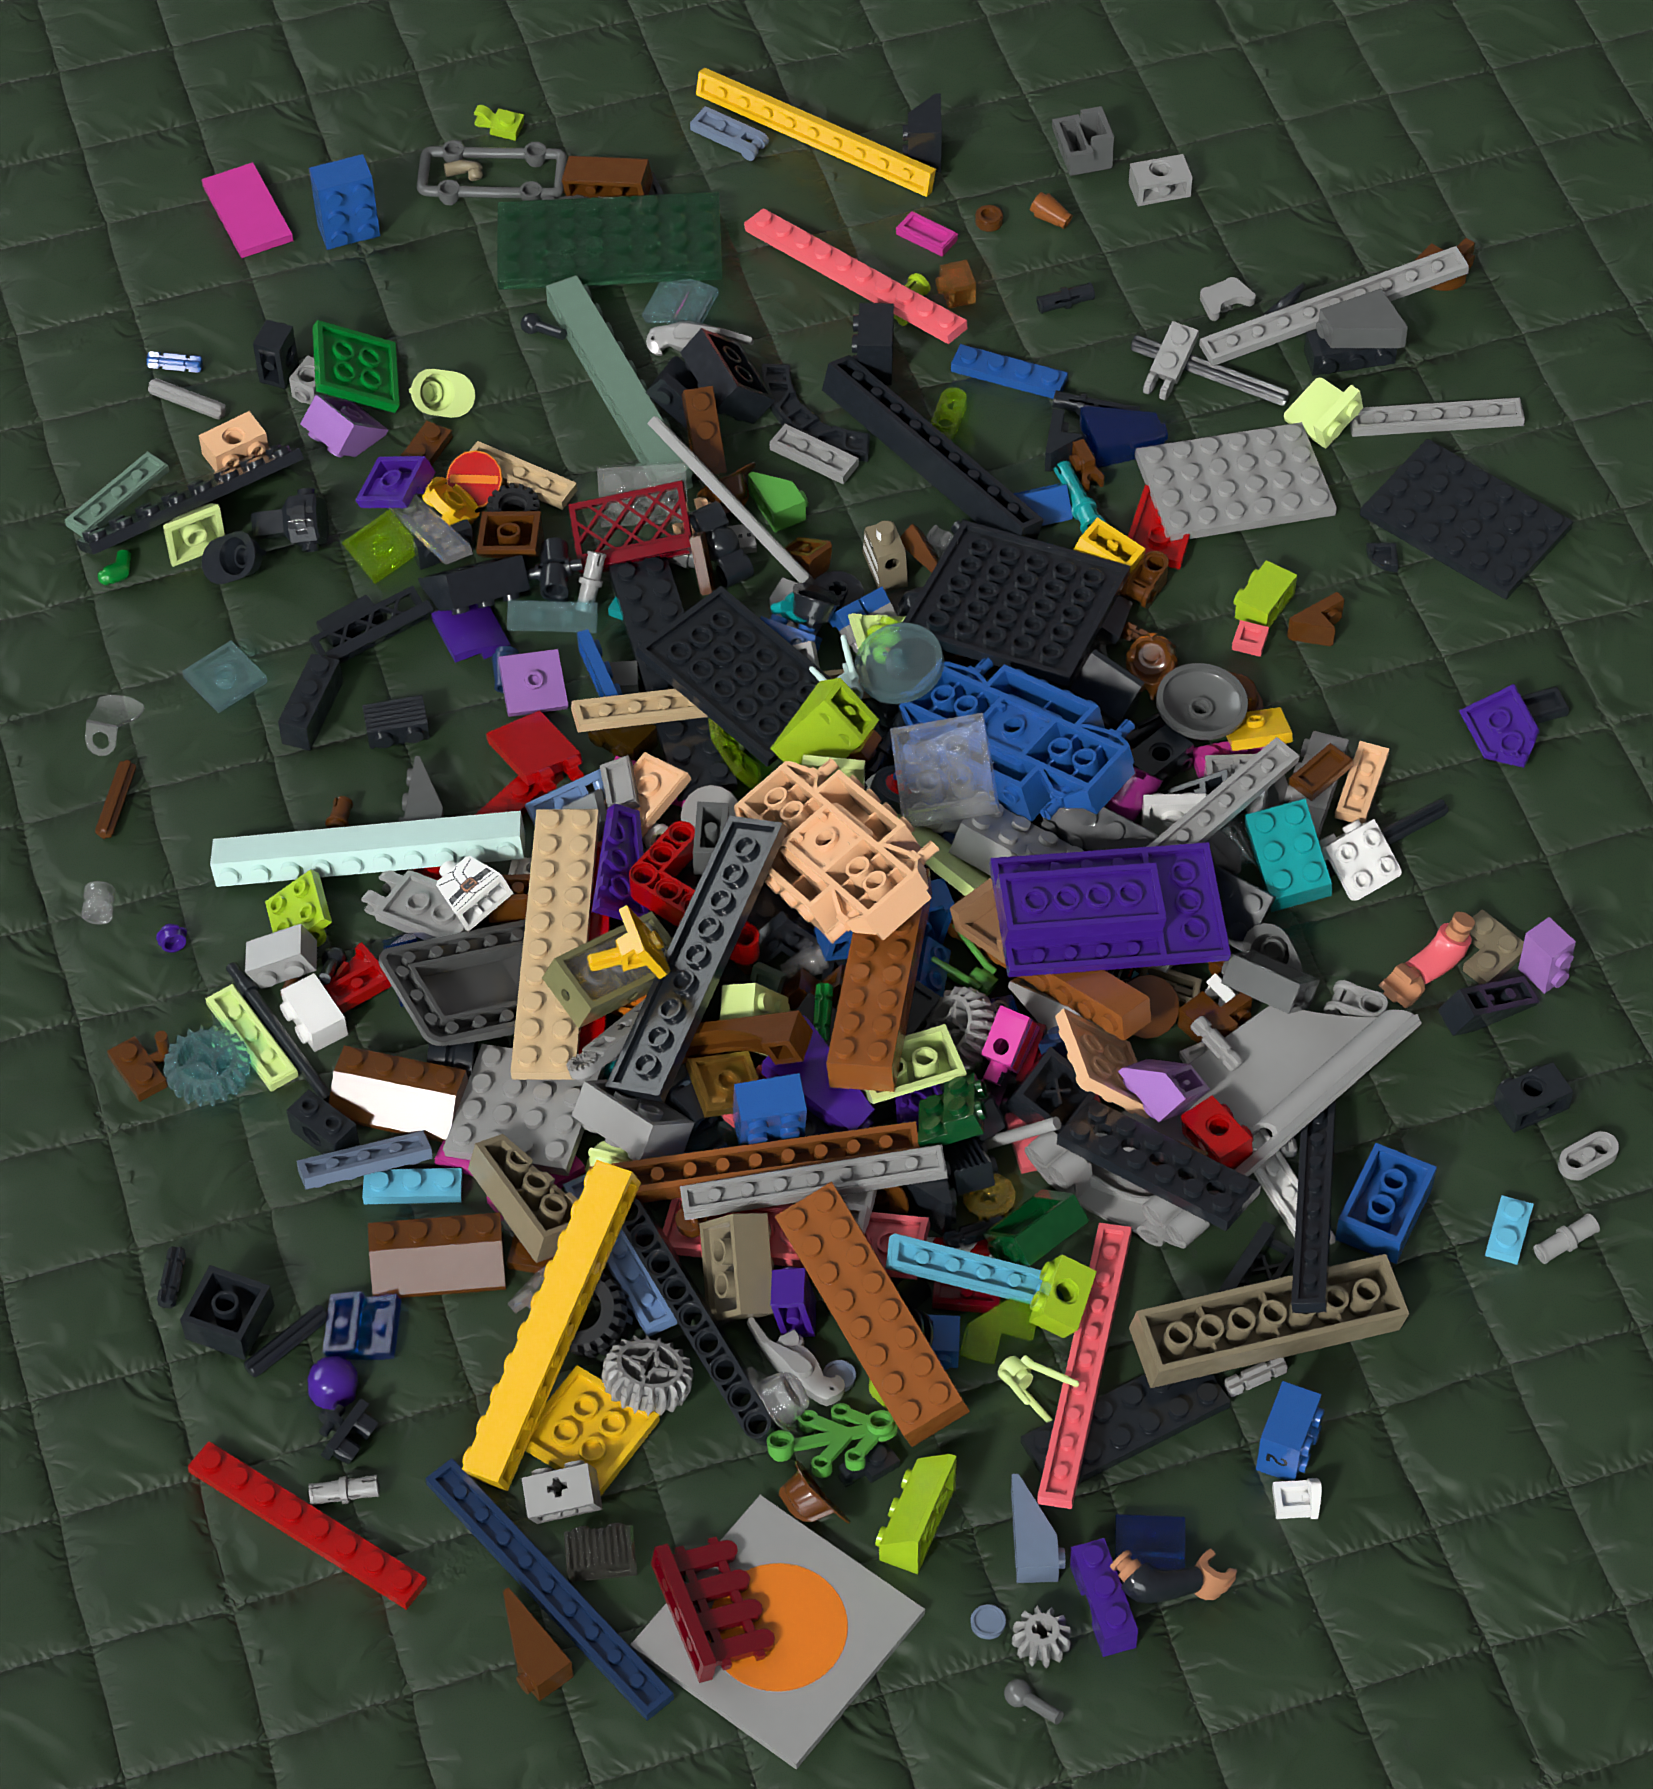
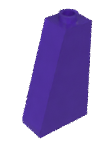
M803 1015L813 1030L804 1061L775 1065L771 1058L767 1056L762 1062L761 1073L767 1078L800 1073L806 1108L836 1132L872 1128L874 1126L872 1121L874 1108L861 1090L830 1088L826 1064L829 1046L810 1020Z

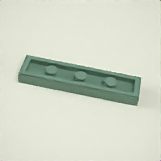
M147 451L65 519L66 526L81 537H83L82 532L95 526L101 529L108 523V520L116 517L169 473V466Z

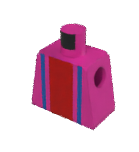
M1000 1005L982 1050V1056L990 1062L983 1076L985 1080L1001 1086L1007 1070L1015 1073L1020 1071L1040 1030V1027L1030 1017ZM1006 1048H1009L1008 1051L1002 1055V1052Z

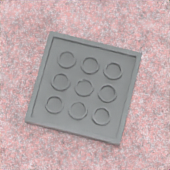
M482 1044L472 1069V1075L469 1077L443 1147L445 1156L471 1160L475 1143L504 1134L533 1160L532 1165L539 1171L568 1176L585 1130L582 1127L583 1123L572 1117V1113L584 1081L602 1080L605 1066L594 1075L580 1080H512L510 1072L513 1048Z

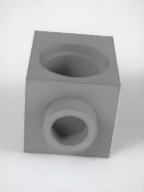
M307 356L289 377L292 397L301 403L311 404L315 395L326 396L327 394L316 391L314 358Z

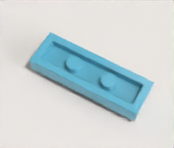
M462 1168L389 1169L385 1172L364 1175L363 1203H462Z

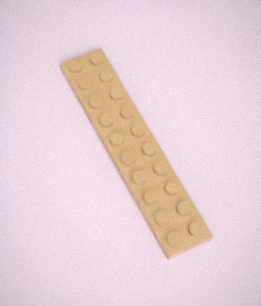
M598 809L536 810L510 1072L512 1080H575L571 1078L566 1064L572 1057H577L576 1055L579 1054L581 1028L576 1026L542 977L554 958L589 942L600 819Z

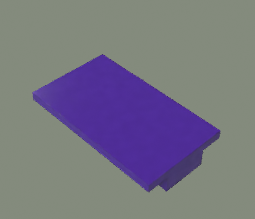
M1209 842L990 858L989 867L1008 977L1229 961L1231 952Z

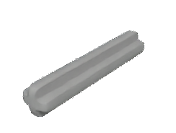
M157 378L149 382L148 392L154 396L215 419L225 416L226 405Z

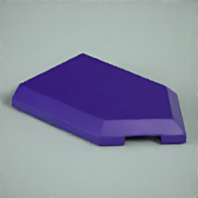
M1514 684L1459 710L1484 759L1525 768L1540 731Z

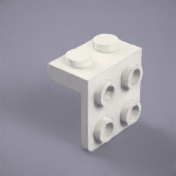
M1358 819L1344 826L1342 829L1345 833L1336 837L1333 833L1319 841L1324 860L1329 859L1343 888L1352 901L1363 898L1396 879L1402 873L1375 819L1362 824Z

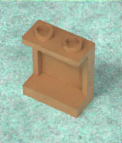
M989 878L951 906L950 910L955 931L1006 964L992 879Z

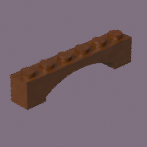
M799 1010L702 1022L698 1026L682 1064L686 1063L689 1058L728 1051L762 1053L768 1055L775 1065L803 1062L813 1030Z

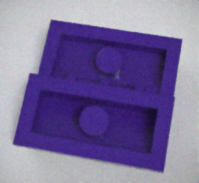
M477 604L470 605L469 612L452 615L451 610L431 613L432 621L455 663L480 653L483 659L492 657L498 647H511L489 606L478 608Z

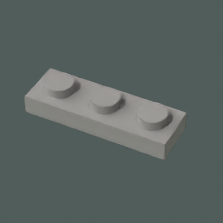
M784 424L770 441L771 451L841 484H844L859 466V458L787 424Z

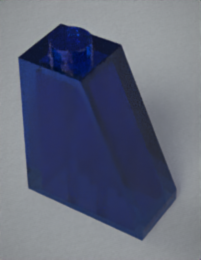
M1092 406L1081 407L1080 428L1090 451L1095 457V463L1098 468L1135 460L1136 448L1161 445L1165 443V440H1168L1166 425L1160 423L1156 413Z

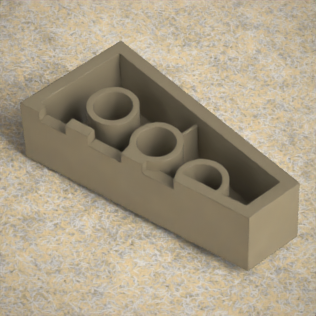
M504 1134L475 1143L468 1170L533 1260L538 1263L554 1257L558 1249L559 1235L564 1229H567L571 1219V1208L577 1198L572 1193L568 1192L565 1194L554 1184L555 1179L548 1172H541L532 1165L533 1160Z

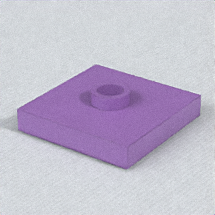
M558 649L498 657L508 717L532 714L539 710L541 712L568 709Z

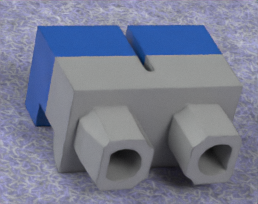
M883 586L837 610L829 621L832 627L836 626L841 635H846L849 646H852L860 659L861 656L848 615L855 613L897 616Z

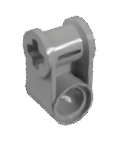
M1340 980L1334 985V995L1331 1001L1327 1002L1324 1007L1325 1014L1378 1017L1387 1011L1388 1001L1386 996L1379 991H1373L1357 986L1349 981Z

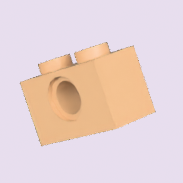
M250 411L199 435L202 455L215 471L225 467L234 469L240 466V460L255 455L256 458L266 454L265 449L269 447L265 430Z

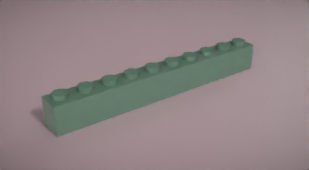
M577 275L547 285L546 294L549 309L559 326L567 330L566 338L653 486L682 480L685 490L692 488V475L695 473L647 424L654 416H657L671 429L666 418L662 419L660 416L658 404L645 393L648 390L646 383L643 379H638L633 361L626 359L622 343L620 341L616 342L612 326L609 322H604L601 308L598 303H593L588 286L586 284L582 285ZM678 490L667 491L664 497L678 493Z

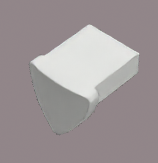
M1318 1478L1273 1482L1272 1493L1276 1519L1304 1517L1318 1519L1321 1504V1482Z

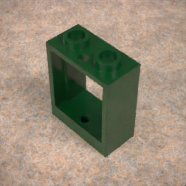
M1042 1189L985 1231L983 1235L988 1242L987 1249L995 1259L1031 1266L1088 1223L1089 1219L1074 1193Z

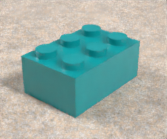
M1306 798L1245 815L1246 830L1264 890L1276 896L1270 908L1271 912L1332 896L1331 879Z

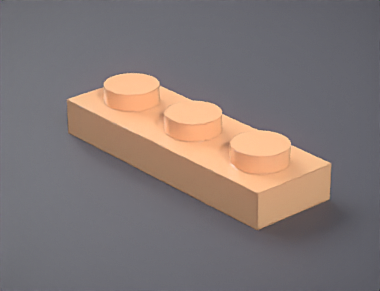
M1363 741L1359 742L1353 759V767L1350 768L1335 811L1336 819L1348 822L1359 819L1361 824L1366 822L1389 755V748Z

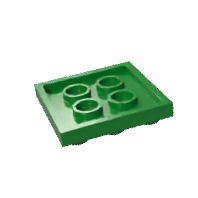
M317 320L313 325L316 391L395 413L400 406L396 342Z

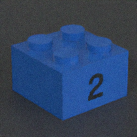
M1282 1381L1260 1439L1256 1465L1257 1471L1286 1481H1296L1299 1472H1306L1311 1458L1310 1451L1312 1445H1316L1322 1428L1320 1424L1325 1409L1320 1408L1322 1394Z

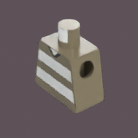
M881 521L876 525L866 527L864 530L863 554L877 588L883 586L885 592L908 587L906 552L894 522ZM887 561L888 564L892 563V568L885 567Z

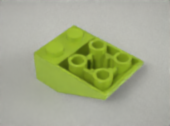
M841 678L819 681L770 749L783 763L791 761L802 765L803 755L846 759L851 752L864 742L879 719Z

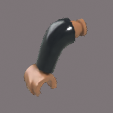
M1211 1548L1201 1556L1195 1566L1161 1570L1152 1566L1149 1562L1142 1565L1138 1559L1132 1560L1130 1558L1132 1553L1129 1550L1119 1555L1110 1566L1113 1571L1119 1570L1120 1572L1118 1576L1124 1582L1121 1589L1130 1598L1140 1603L1164 1602L1193 1593L1204 1600H1214L1219 1598L1222 1593L1228 1591L1234 1583L1237 1569L1229 1568L1225 1573H1220L1210 1567L1209 1563L1216 1555Z

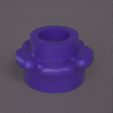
M167 924L157 933L156 940L164 951L177 952L186 944L185 937L187 936V931L184 927H179L177 924Z

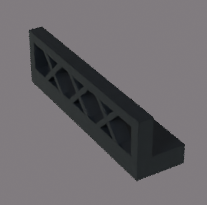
M412 585L310 637L309 641L317 655L338 659L341 664L429 619L434 609L429 600L422 602ZM410 596L415 606L405 612L397 610L399 601ZM394 604L393 609L389 608L388 606ZM378 611L392 614L389 620L379 625L371 623L374 613ZM369 616L368 622L362 620ZM356 624L366 627L364 633L354 638L346 637L349 626ZM343 630L342 635L336 634L337 632ZM327 637L340 640L338 646L327 652L324 651L319 642Z
M1264 1221L1218 1292L1250 1285L1249 1279L1253 1275L1265 1273L1267 1281L1282 1278L1294 1259V1249L1274 1239L1276 1227ZM1270 1247L1286 1255L1282 1263L1267 1264L1265 1254ZM1261 1262L1263 1267L1257 1268V1266ZM1276 1271L1272 1277L1270 1272Z

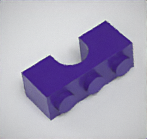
M1105 1538L1071 1547L1070 1568L1080 1595H1086L1092 1614V1628L1103 1657L1136 1648L1138 1628L1126 1595L1121 1589L1122 1584L1117 1571H1113L1110 1568L1113 1560Z

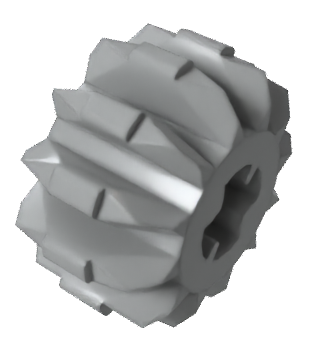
M1038 1605L1034 1608V1615L1024 1611L1021 1614V1621H1016L1013 1625V1632L1015 1634L1012 1636V1644L1014 1647H1018L1017 1655L1019 1658L1030 1656L1029 1664L1031 1667L1036 1664L1037 1660H1042V1664L1047 1668L1050 1658L1060 1663L1063 1657L1062 1652H1068L1070 1649V1641L1068 1639L1071 1638L1072 1633L1071 1628L1065 1626L1066 1618L1064 1615L1054 1617L1052 1607L1047 1610V1613H1042Z

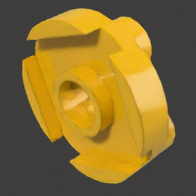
M443 477L433 478L422 495L425 503L441 513L442 520L448 526L465 519L472 525L479 516V512L475 513V510L478 508L475 500L459 485L455 484L452 488L445 484L448 479Z

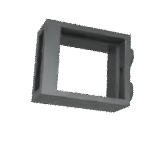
M1253 949L1233 953L1229 961L1224 962L1221 973L1224 974L1221 984L1287 1014L1309 1009L1320 979Z

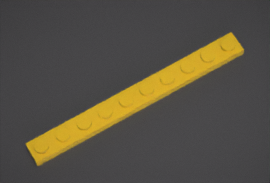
M704 67L699 71L697 96L925 197L932 193L936 173L935 168Z

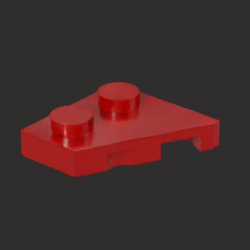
M362 942L355 947L356 954L350 962L344 961L337 969V973L332 977L330 983L324 985V988L342 1014L392 987L382 971L378 960Z

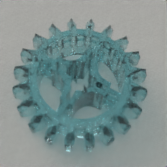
M213 1024L210 1030H205L200 1025L197 1032H193L188 1028L186 1037L177 1035V1044H169V1053L165 1054L164 1075L167 1077L166 1080L170 1089L174 1090L178 1098L184 1097L188 1104L196 1099L200 1107L205 1101H209L214 1107L217 1099L221 1098V1100L227 1102L228 1094L237 1096L238 1087H245L246 1077H249L251 1072L250 1054L247 1052V1046L244 1041H240L237 1033L230 1035L227 1027L218 1031L215 1024Z

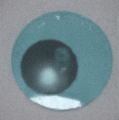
M895 623L876 630L864 640L855 658V670L863 690L872 698L890 704L907 703L921 698L938 683L944 669V656L938 639L928 629L912 623Z

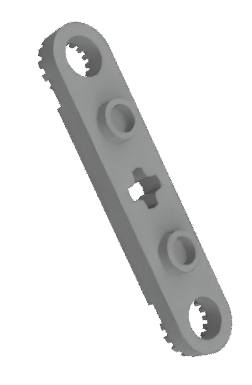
M644 1000L585 1046L580 1055L577 1054V1057H572L568 1061L566 1066L572 1079L580 1080L590 1077L606 1064L618 1059Z

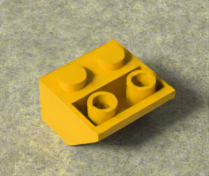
M1097 517L1080 537L1074 550L1131 566V573L1144 557L1146 548Z

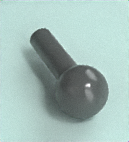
M1014 1679L1006 1685L1004 1697L1011 1706H1026L1056 1725L1062 1721L1064 1713L1032 1694V1689L1026 1681Z

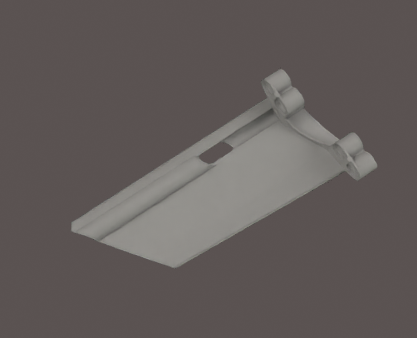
M1269 1005L1225 1037L1233 1046L1232 1050L1237 1051L1244 1059L1243 1063L1236 1070H1228L1222 1063L1223 1059H1218L1210 1049L1189 1063L1210 1090L1188 1110L1213 1095L1220 1104L1224 1103L1230 1108L1234 1119L1240 1126H1247L1253 1136L1262 1128H1267L1272 1132V1137L1236 1169H1233L1248 1177L1422 1024L1418 1014L1414 1015L1404 1010H1387L1378 1017H1357L1306 1010L1287 1014ZM1126 1110L1121 1112L1169 1138L1193 1146L1182 1134V1114L1158 1123L1156 1119L1151 1117L1146 1119L1136 1113L1131 1114ZM1054 1131L1039 1135L1025 1147L1028 1159L1048 1184L1059 1192L1074 1193L1080 1205L1095 1215L1115 1225L1132 1227V1232L1139 1234L1143 1240L1151 1245L1162 1246L1167 1242L1180 1248H1186L1209 1227V1222H1205V1220L1057 1145V1134ZM1097 1133L1095 1135L1098 1137H1103L1107 1134ZM1130 1147L1123 1148L1124 1150H1126V1151H1128V1152H1130V1151H1132V1150H1136V1149L1130 1148ZM1208 1191L1212 1195L1220 1193L1218 1191Z

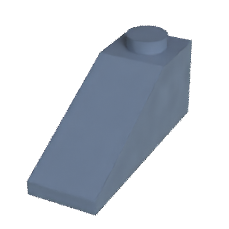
M1012 1474L1011 1501L1016 1582H1058L1059 1569H1065V1549L1058 1548L1056 1532L1020 1475Z

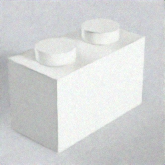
M315 973L281 990L283 1003L280 1004V1008L287 1021H294L299 1039L303 1044L308 1042L314 1052L348 1035L345 1017Z

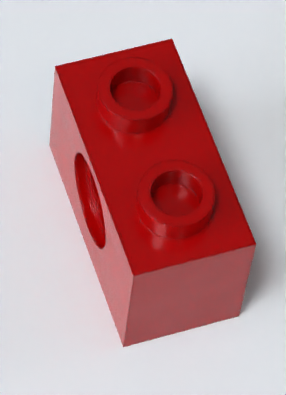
M1213 1095L1181 1115L1182 1134L1194 1147L1207 1151L1211 1159L1234 1169L1253 1154L1252 1142L1254 1138L1251 1131L1245 1125L1240 1126L1234 1119L1230 1108L1224 1103L1220 1104Z

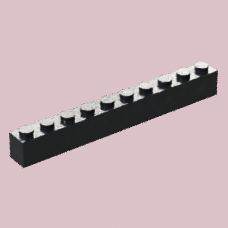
M848 355L828 363L822 391L977 524L1034 540L1038 539L1043 518L852 356Z

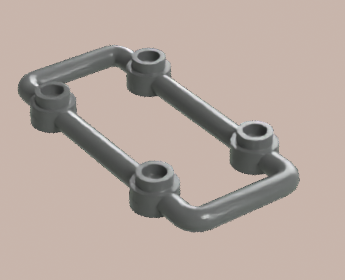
M451 140L443 146H430L421 152L417 190L423 196L439 197L445 205L455 204L460 197L521 198L526 206L535 207L547 196L551 195L558 198L564 193L562 176L568 158L563 150L546 148L540 142H531L525 148L464 147L460 141ZM432 157H443L447 163L463 160L464 158L525 159L530 166L540 167L546 159L557 160L554 188H542L539 183L534 181L525 182L521 187L459 186L454 180H444L438 186H428L430 162Z

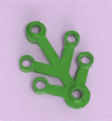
M839 1403L831 1408L832 1421L818 1416L813 1410H804L799 1413L798 1426L801 1431L809 1433L819 1430L824 1433L794 1438L790 1432L778 1430L772 1432L767 1437V1448L769 1455L775 1461L784 1462L789 1460L796 1451L828 1445L820 1455L815 1456L811 1460L812 1474L818 1478H825L832 1473V1462L852 1440L862 1438L855 1448L846 1451L844 1455L845 1465L851 1471H859L865 1467V1456L878 1441L883 1442L893 1438L898 1432V1426L888 1411L878 1410L870 1415H866L851 1409L845 1403ZM851 1422V1423H853V1424H855V1425H858V1426L847 1427V1426H844V1425H847V1424H849V1423Z

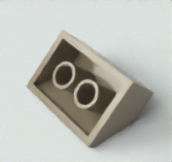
M767 1213L730 1214L699 1223L705 1299L717 1321L741 1320L750 1317L759 1318L773 1314L770 1302L774 1262L770 1252L769 1239L771 1237V1228L768 1224Z

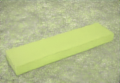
M234 984L205 998L207 1006L271 1092L298 1077V1071Z

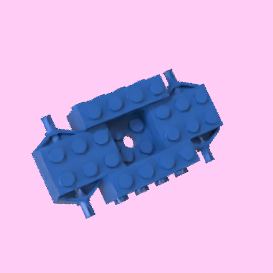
M989 658L982 659L975 667H965L951 662H940L899 705L902 717L910 733L899 745L901 751H903L905 743L911 740H916L918 743H928L927 746L932 759L951 779V783L963 788L993 795L996 798L994 802L1000 803L1008 811L1025 817L1030 821H1033L1039 813L1045 819L1050 820L1063 807L1083 808L1097 815L1135 774L1132 752L1128 742L1125 740L1126 736L1135 729L1132 721L1125 719L1116 730L1111 728L1110 730L1105 729L1101 710L1095 702L1084 700L1068 690L1059 689L1050 685L1046 680H1039L1026 674L1021 669H1014L1005 664L987 682L983 675L993 667V662ZM1020 728L1015 732H1008L1009 729Z

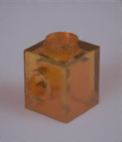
M967 260L940 265L939 277L936 278V287L938 293L944 295L948 308L976 303V282Z

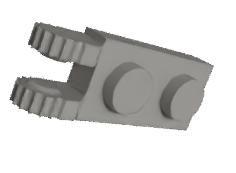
M1172 321L1151 366L1150 373L1143 387V393L1151 394L1158 378H1161L1165 381L1160 389L1159 398L1167 400L1174 385L1178 383L1197 342L1199 330Z

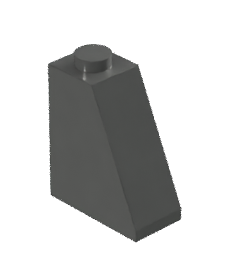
M1382 289L1320 309L1319 320L1316 323L1318 335L1320 338L1325 339L1330 348L1405 347L1408 326Z

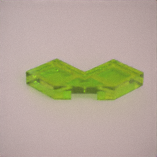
M709 718L711 741L733 775L753 790L762 782L760 765L741 751L739 743Z
M1007 1299L967 1323L960 1356L992 1365L995 1363L1001 1333L1027 1341L1033 1340L1036 1325L1029 1322L1032 1313L1030 1305Z

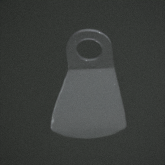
M120 695L99 697L95 709L86 721L85 742L88 749L98 756L110 754L116 747L118 728L137 719L145 709L143 704L132 698ZM96 732H103L107 735L109 745L106 748L101 749L95 746L93 735Z

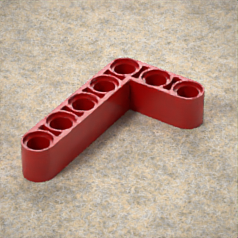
M678 821L670 825L629 871L631 897L679 927L695 892L694 889L675 878L693 859L695 828L686 821ZM747 921L730 956L731 960L741 965L754 963L759 958L760 953L758 929Z

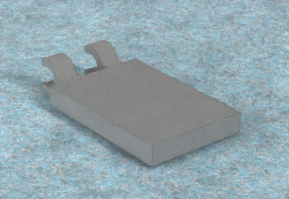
M409 869L404 876L392 870L381 873L379 880L386 882L382 886V890L389 893L387 897L368 890L361 898L363 902L368 903L364 909L365 912L375 916L376 921L423 940L467 932L436 886L437 880Z

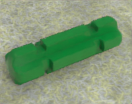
M818 983L815 992L813 1026L823 1040L827 1042L830 1038L833 986L829 983Z

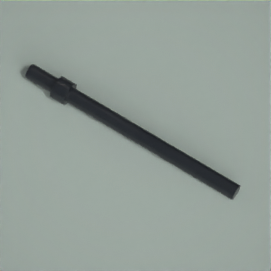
M237 962L228 964L226 970L237 984L236 988L244 999H248L315 1093L329 1103L331 1091L258 993L259 987L245 975Z

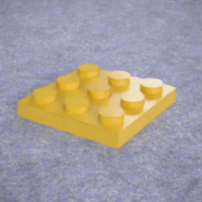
M576 1365L545 1404L525 1451L556 1470L565 1468L564 1464L571 1461H585V1463H588L597 1471L600 1496H602L659 1423L660 1417L654 1411L647 1416L645 1411L640 1410L634 1414L631 1407L622 1409L621 1401L613 1402L611 1395L605 1392V1386L601 1379Z

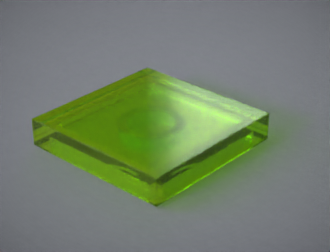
M390 509L342 542L347 552L374 584L415 556L413 539L415 538Z

